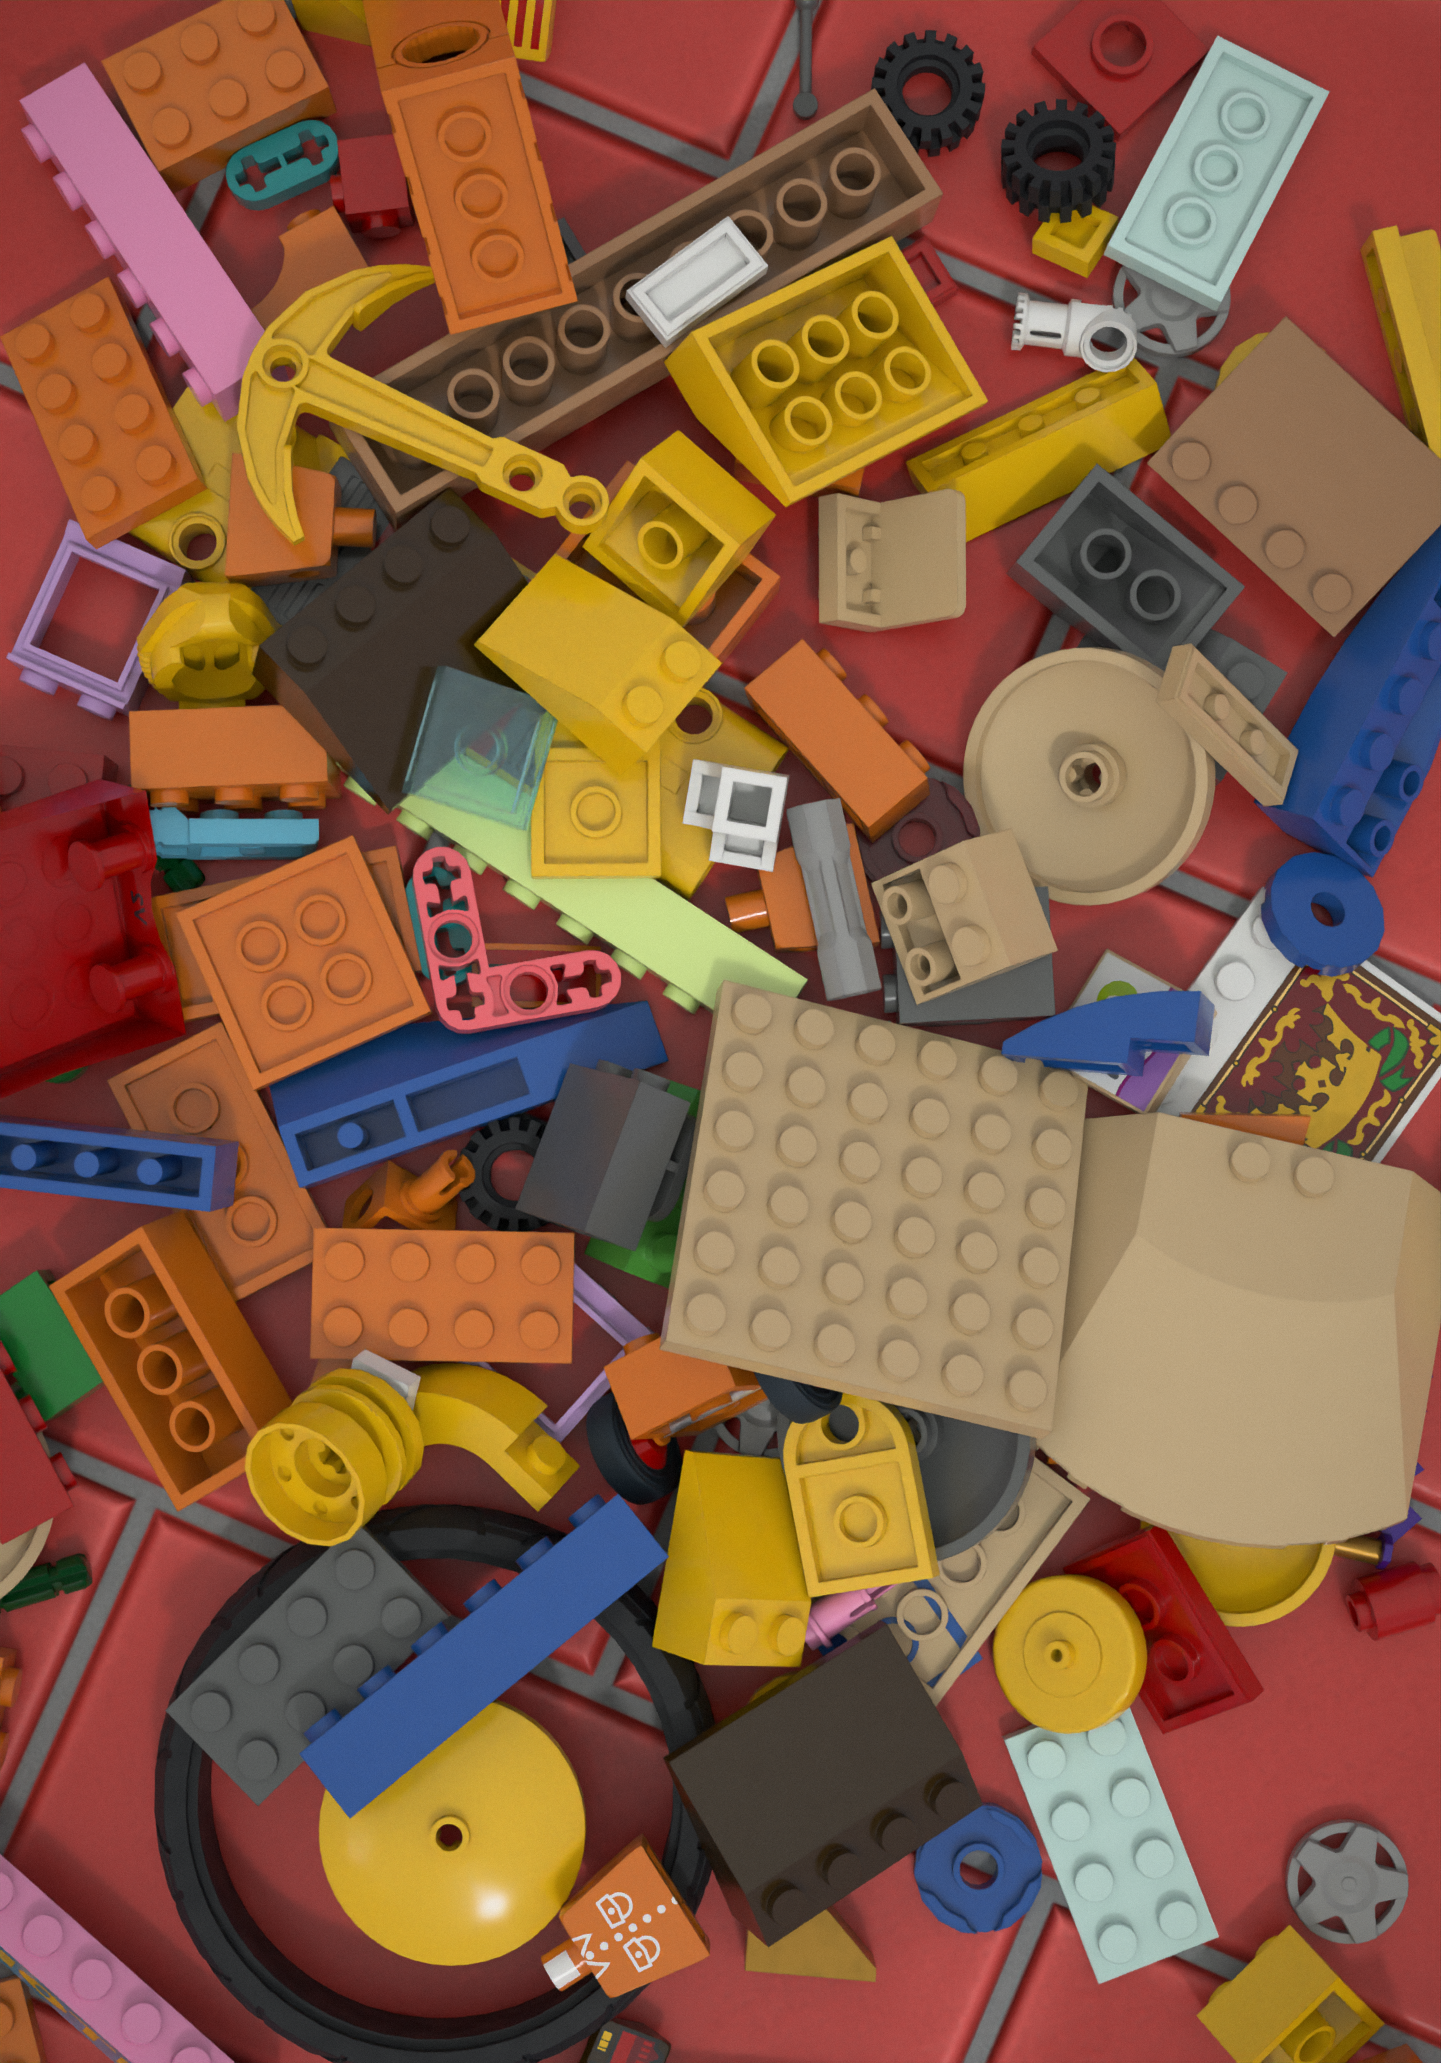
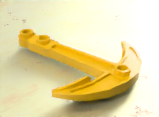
M394 264L352 270L305 291L267 327L253 349L243 373L237 433L248 484L266 516L275 528L294 546L304 541L305 536L297 516L293 497L294 457L293 446L289 445L297 418L303 412L316 415L472 480L482 492L536 517L556 516L562 527L575 534H589L598 530L603 525L607 517L609 497L605 487L595 478L584 475L570 477L564 464L505 437L491 438L330 357V354L352 324L358 331H362L393 304L413 292L435 283L430 266ZM279 366H288L296 373L291 380L286 382L277 381L271 374ZM516 475H526L532 479L534 485L527 491H518L510 485L509 481ZM576 502H585L592 507L593 514L584 519L576 518L571 514L569 507Z

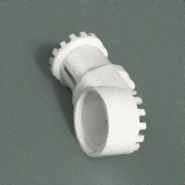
M1018 292L1014 320H1020V323L1013 324V329L1016 330L1012 332L1011 350L1020 351L1024 345L1062 349L1064 356L1083 358L1085 363L1091 368L1101 372H1116L1125 368L1133 360L1137 351L1136 322L1132 319V315L1129 312L1125 313L1123 311V308L1118 307L1115 309L1113 305L1081 303L1079 299H1071L1068 305L1032 301L1028 293ZM1103 327L1117 328L1127 338L1125 344L1113 352L1098 350L1093 346L1090 339L1098 329Z

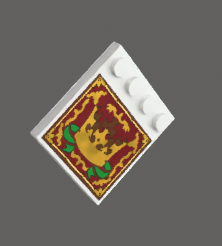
M1261 887L1186 990L1201 991L1215 1005L1217 1015L1213 1020L1209 1056L1191 1055L1157 1112L1178 1117L1179 1112L1309 1114L1311 1119L1303 1146L1380 1163L1441 1078V1013L1367 960L1353 972L1334 977L1318 975L1321 970L1313 969L1308 965L1300 968L1288 961L1271 942L1262 922L1261 904L1265 901L1266 889L1264 890V887Z

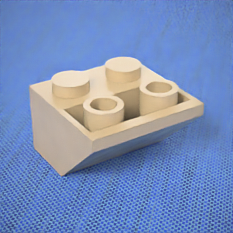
M1012 828L962 841L871 883L917 1005L1008 972L1058 951Z

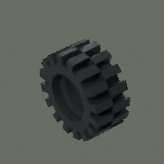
M926 30L924 39L919 40L916 39L915 32L904 35L902 45L898 46L895 41L886 48L885 58L879 57L871 84V90L876 89L917 154L919 149H928V157L939 156L941 148L945 146L951 152L959 147L963 136L968 139L974 131L976 120H979L985 95V83H982L984 72L980 62L976 64L972 62L974 52L967 44L962 50L956 47L957 37L948 33L945 42L936 40L937 30ZM920 73H933L940 76L946 81L951 91L949 105L940 113L929 116L921 115L911 110L903 98V87L911 77Z
M1056 99L1055 110H1048L1045 101L1035 103L1034 116H1031L1026 109L1016 115V125L1011 122L1007 125L1005 139H1002L1001 182L1002 188H1006V198L1011 205L1019 201V212L1029 217L1034 209H1038V221L1049 223L1051 213H1060V223L1071 222L1073 210H1077L1081 218H1084L1092 213V203L1100 208L1106 201L1107 191H1112L1115 171L1116 142H1114V131L1111 125L1104 127L1105 117L1096 111L1088 118V105L1081 102L1077 103L1074 111L1067 110V99ZM1065 152L1082 160V163L1068 170L1053 171L1040 167L1034 161L1047 153Z
M509 1117L508 1119L487 1123L486 1127L480 1131L477 1130L470 1137L471 1140L465 1148L463 1147L460 1156L463 1154L472 1163L476 1176L472 1184L459 1192L462 1202H465L470 1210L469 1212L477 1220L495 1230L528 1232L545 1226L549 1222L516 1210L518 1201L505 1199L495 1191L491 1182V1169L496 1159L507 1151L521 1150L535 1158L546 1126L534 1120L521 1117Z

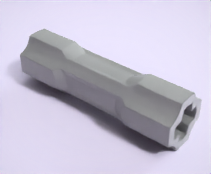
M825 799L787 809L786 814L795 856L801 866L818 944L817 957L827 1001L880 990L882 987L872 941L867 935L851 863V845L841 799Z

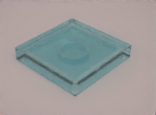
M438 666L402 793L516 830L527 831L558 720L529 694L447 666Z

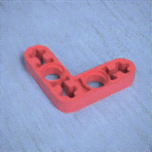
M449 847L429 849L417 859L413 868L412 887L435 1010L440 1022L447 1029L462 1034L476 1033L593 1012L605 1008L614 1000L621 986V972L617 963L608 954L601 951L586 950L489 968L471 870L467 860L458 851ZM444 862L447 871L458 872L460 878L451 881L450 885L451 903L454 906L461 901H465L467 911L446 910L433 917H429L427 907L440 908L441 904L436 884H425L423 877L432 873L433 863ZM457 923L469 931L472 945L465 955L458 958H449L437 950L434 936L436 931L445 924ZM476 963L479 974L467 973L465 978L470 996H481L483 1005L475 1007L473 1019L462 1020L459 1010L449 1011L446 1002L454 1000L456 996L455 977L453 975L445 980H441L439 969L459 971ZM593 964L596 974H607L609 982L601 986L599 997H590L587 988L568 989L564 995L569 1004L557 1005L558 984L551 969H563L562 981L581 977L584 965ZM533 975L544 983L547 997L540 1007L533 1010H525L518 1007L512 1001L510 985L517 977Z

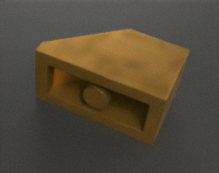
M833 1906L816 1915L770 1947H767L753 1933L746 1929L745 1971L868 1982L876 1981V1964L873 1954Z

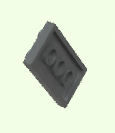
M364 1525L351 1539L331 1546L165 1711L259 1806L304 1761L299 1753L311 1743L303 1733L334 1708L338 1710L342 1717H345L364 1701L357 1691L358 1688L388 1664L395 1671L414 1652L410 1646L441 1621L444 1623L451 1613Z

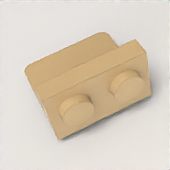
M944 489L881 503L840 493L819 497V623L871 633L958 618L964 613L966 608V502L962 492Z

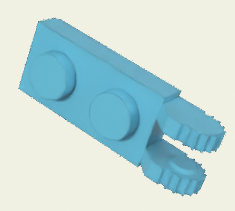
M156 807L154 810L149 809L156 855H159L161 858H186L187 860H297L315 852L319 843V819H303V813L295 810L269 811L264 814V819H239V814L235 811L217 809L200 813V818H189L188 820L176 807H163L162 810H158Z

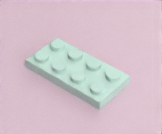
M1217 35L1110 239L1104 255L1217 311L1320 112L1329 91Z
M1130 1707L1115 1721L1090 1731L1064 1734L1051 1732L1032 1724L1002 1736L1098 1984L1219 1937Z

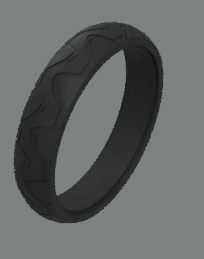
M421 1504L380 1510L365 1524L399 1561L458 1559L485 1563L519 1574L523 1570L515 1561L541 1539L547 1536L556 1545L568 1535L523 1516L506 1513L497 1509L458 1504ZM300 1541L280 1553L263 1566L259 1572L252 1575L225 1602L211 1620L210 1626L201 1634L182 1668L168 1707L331 1546L310 1545ZM635 1584L594 1619L617 1642L639 1673L661 1720L670 1754L716 1724L708 1695L694 1666V1662L652 1647L658 1608L652 1599ZM166 1712L160 1732L155 1767L154 1814L158 1849L167 1885L176 1903L180 1919L199 1954L207 1961L211 1970L228 1991L250 2013L263 2020L264 2024L274 2032L307 2052L320 2055L333 2063H537L563 2052L595 2033L628 2007L650 1984L648 1983L620 1996L609 1998L592 1972L562 1992L555 1987L541 1996L514 2007L487 2014L458 2018H423L395 2014L363 2005L334 1992L312 1979L289 1961L264 1935L246 1910L226 1869L215 1831L211 1801L213 1759ZM673 1782V1808L670 1830L661 1863L695 1916L704 1896L705 1888L709 1883L712 1868Z

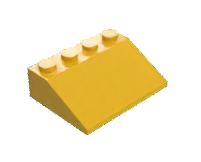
M892 236L692 331L664 361L665 366L695 417L785 507L965 416L988 402V399Z

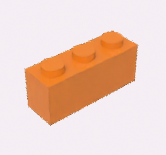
M801 639L744 687L746 696L752 709L785 746L789 748L833 799H841L843 811L873 843L930 795L928 778L925 775L930 770V766L921 753L908 740L898 745L883 729L889 721L868 695L863 694L856 699L842 683L847 678L846 672L825 648L815 653Z

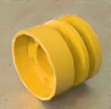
M338 1368L316 1379L306 1391H303L296 1397L291 1406L282 1409L256 1433L247 1446L245 1472L252 1495L264 1514L281 1530L310 1545L334 1546L351 1539L376 1514L382 1505L387 1504L397 1491H400L410 1482L422 1465L424 1441L419 1421L405 1398L385 1380L360 1369Z

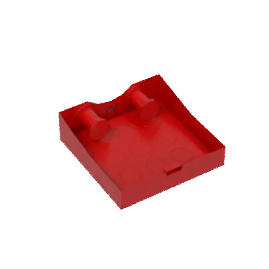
M97 779L0 813V1099L63 1073L186 1035L176 970L160 941L152 912L151 879L157 862L146 790Z

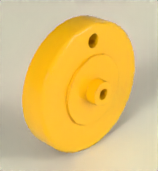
M1067 1574L1041 1578L1025 1586L996 1625L993 1639V1663L997 1680L1005 1697L1021 1716L1042 1729L1056 1733L1073 1734L1106 1726L1119 1718L1131 1706L1144 1680L1147 1665V1648L1140 1621L1130 1604L1121 1594L1098 1579L1084 1575Z

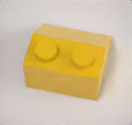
M677 430L640 458L609 505L605 522L598 530L590 534L582 547L647 604L671 617L684 628L743 562L776 514L681 431Z
M1290 1924L1279 1935L1266 1940L1257 1950L1255 1958L1232 1981L1220 1985L1211 1995L1209 2003L1196 2015L1237 2063H1346L1385 2024Z

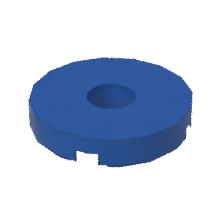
M1310 852L1293 856L1268 878L1264 890L1266 889L1265 901L1261 904V919L1271 942L1291 963L1300 968L1308 965L1313 969L1321 970L1318 975L1334 977L1353 972L1378 950L1385 931L1383 907L1374 887L1354 866L1337 856ZM1311 903L1323 906L1330 913L1333 927L1325 926L1314 917Z
M982 1802L983 1805L915 1850L913 1873L922 1901L940 1922L962 1933L978 1934L977 1932L986 1933L992 1930L996 1932L1011 1927L1030 1910L1041 1888L1042 1859L1033 1833L1017 1814L996 1803ZM977 1850L988 1852L996 1861V1871L993 1877L980 1885L971 1884L960 1875V1864L963 1858L970 1852Z

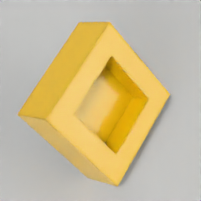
M1093 205L1092 213L1084 218H1081L1077 210H1073L1071 222L1060 223V213H1051L1049 223L1043 222L1032 239V253L1088 278L1104 254L1118 226L1119 217Z

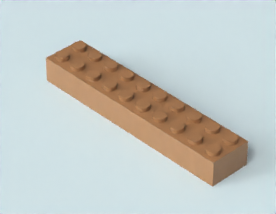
M874 88L570 263L568 266L577 302L452 335L449 333L374 376L373 379L491 438L505 437L539 452L671 375L664 361L692 331L890 236L894 238L895 242H898L929 224L934 218L943 192ZM729 216L767 263V273L665 348L625 299L626 290ZM329 421V428L395 532L447 488L450 487L459 497L478 488L477 484L472 480Z

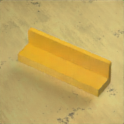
M1397 225L1374 230L1360 251L1406 426L1441 458V248L1437 233L1429 229L1400 237Z
M1133 358L1123 369L1116 372L1096 370L907 461L906 465L913 484L921 494L944 489H953L964 494L966 502V542L1074 491L1096 464L1100 465L1108 473H1111L1159 450L1171 437L1157 382Z

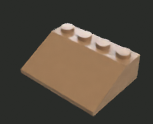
M1287 316L1200 404L1147 462L1153 470L1333 637L1348 624L1441 525V458Z

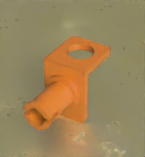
M446 1150L434 1164L417 1177L388 1160L347 1198L344 1206L342 1228L371 1229L384 1216H388L411 1230H455L457 1201L454 1197L462 1189L474 1182L476 1176L473 1165L462 1154L457 1161L449 1166V1163L457 1157V1151ZM372 1196V1200L367 1211L358 1220L363 1205L369 1199V1197Z

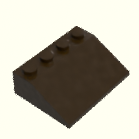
M449 487L261 643L258 648L252 675L387 814H390L527 694L525 690L476 648L474 644L527 586L528 582L496 534Z
M881 1620L663 1757L732 1916L767 1947H770L983 1805L962 1751L890 1628Z

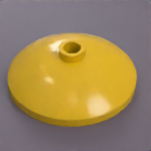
M1140 1520V1529L1152 1525ZM1168 1531L1224 1625L1230 1627L1256 1626L1268 1623L1285 1616L1303 1604L1318 1588L1325 1577L1336 1545H1323V1543L1288 1545L1284 1549L1240 1547L1199 1540Z

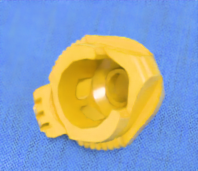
M238 582L185 583L164 599L137 636L138 661L145 678L148 679L153 688L157 689V692L163 694L169 701H179V709L245 707V699H254L266 689L252 675L259 645L281 627L265 602L246 585Z

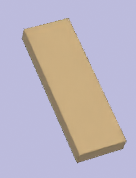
M1192 644L1173 646L1156 703L1264 807L1282 805L1298 755V749Z

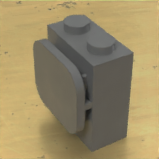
M1048 886L1034 887L1051 930ZM879 910L881 949L892 948L893 974L882 975L884 1013L896 1012V1024L926 1027L979 1025L993 1022L1045 1020L1055 1016L1052 953L1008 972L917 1005L882 911Z
M601 1059L598 1060L595 1069L570 1063L515 1209L564 1229L636 1251L646 1222L662 1221L671 1213L678 1201L687 1177L696 1117L687 1113L691 1103L667 1093L671 1081L638 1068H634L631 1071Z

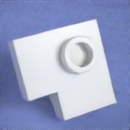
M693 759L683 824L712 830L713 836L709 861L773 872L790 775Z

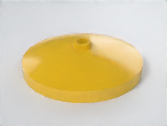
M497 1699L352 1818L349 1819L326 1789L319 1820V1844L323 1867L335 1897L351 1920L371 1939L398 1955L423 1963L446 1966L475 1964L503 1956L525 1944L544 1929L561 1909L575 1884L581 1867L586 1840V1809L583 1793L569 1758L553 1736L535 1719L514 1706ZM445 1824L457 1826L462 1832V1841L455 1840L451 1846L443 1843L440 1840L442 1832L440 1827Z

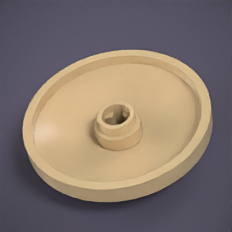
M1080 647L1055 651L1027 662L1013 671L992 691L976 716L968 737L963 765V785L965 799L971 804L979 824L980 836L1012 828L1034 887L1048 886L1049 899L1073 905H1102L1125 900L1150 890L1171 876L1186 861L1203 835L1210 817L1215 793L1216 769L1214 758L1156 703L1165 672L1149 661L1131 653L1103 647ZM1095 764H1097L1101 770V774L1099 776L1101 785L1098 784L1093 778L1092 771Z

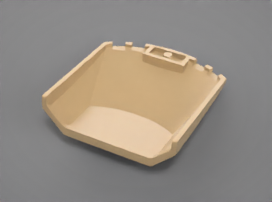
M1161 1112L1086 1118L1083 1130L1053 1429L1044 1439L1036 1438V1450L1040 1448L1069 1473L1068 1479L1083 1489H1086L1088 1486L1101 1496L1122 1506L1120 1510L1126 1514L1162 1529L1209 1542L1267 1549H1284L1288 1545H1312L1319 1543L1330 1545L1343 1543L1349 1538L1378 1530L1382 1531L1405 1521L1409 1510L1441 1324V1192L1410 1170Z

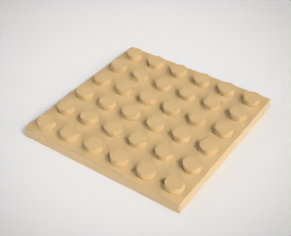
M723 980L716 993L659 1350L1044 1439L1053 1429L1088 1084L1068 1071L1044 1067L1041 1060L1026 1058L1025 1063L1011 1061L1002 1055V1050Z

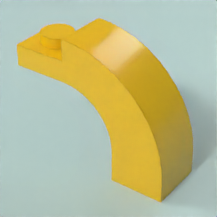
M462 1363L432 1364L411 1371L421 1377L413 1413L419 1421L424 1447L432 1444H449L476 1454L487 1462L537 1512L579 1469L580 1465L564 1450L562 1445L550 1437L534 1421L548 1406L519 1383L492 1370Z

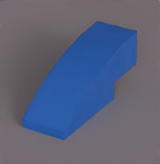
M1155 991L1116 996L1078 1006L1035 1023L1003 1041L1002 1055L1011 1061L1025 1063L1026 1058L1041 1060L1044 1067L1065 1071L1143 1077L1146 1051L1209 1056L1215 1005L1201 991Z

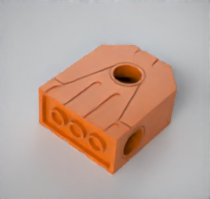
M362 0L381 94L387 114H389L393 136L405 177H407L411 199L421 234L425 241L427 255L439 297H441L450 335L577 302L516 57L499 0Z

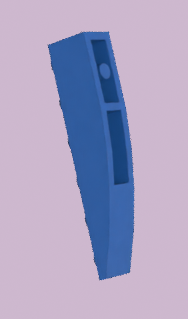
M1441 525L1419 547L1382 590L1347 637L1310 695L1287 738L1298 749V755L1283 804L1264 807L1256 798L1253 802L1283 832L1323 854L1337 856L1357 868L1362 875L1372 878L1383 857L1391 849L1395 835L1412 802L1422 790L1424 780L1431 768L1441 739Z
M648 1001L609 1004L605 1008L593 1012L470 1034L451 1031L440 1021L410 1023L269 1085L278 1128L299 1188L310 1189L488 1125L487 1123L507 1119L553 1103L558 1097L570 1063L595 1069L598 1060L601 1059L633 1071L634 1068L646 1070L669 1060ZM472 1017V1018H462V1020H471V1019H473V1017Z

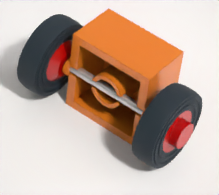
M652 1333L624 1345L625 1356L603 1367L613 1392L601 1397L590 1407L587 1414L586 1431L593 1458L608 1484L628 1502L644 1505L670 1494L679 1485L682 1457L676 1437L697 1436L768 1399L787 1419L798 1424L814 1422L830 1414L839 1406L843 1392L659 1350L660 1334Z

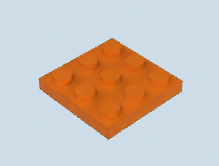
M353 835L175 913L253 1091L263 1089L433 1013L359 844Z

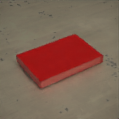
M1149 1525L1078 1556L1062 1568L1066 1575L1089 1576L1108 1584L1121 1594L1134 1610L1143 1629L1147 1648L1146 1672L1138 1694L1162 1734L1252 1702L1264 1691L1167 1530L1155 1525Z

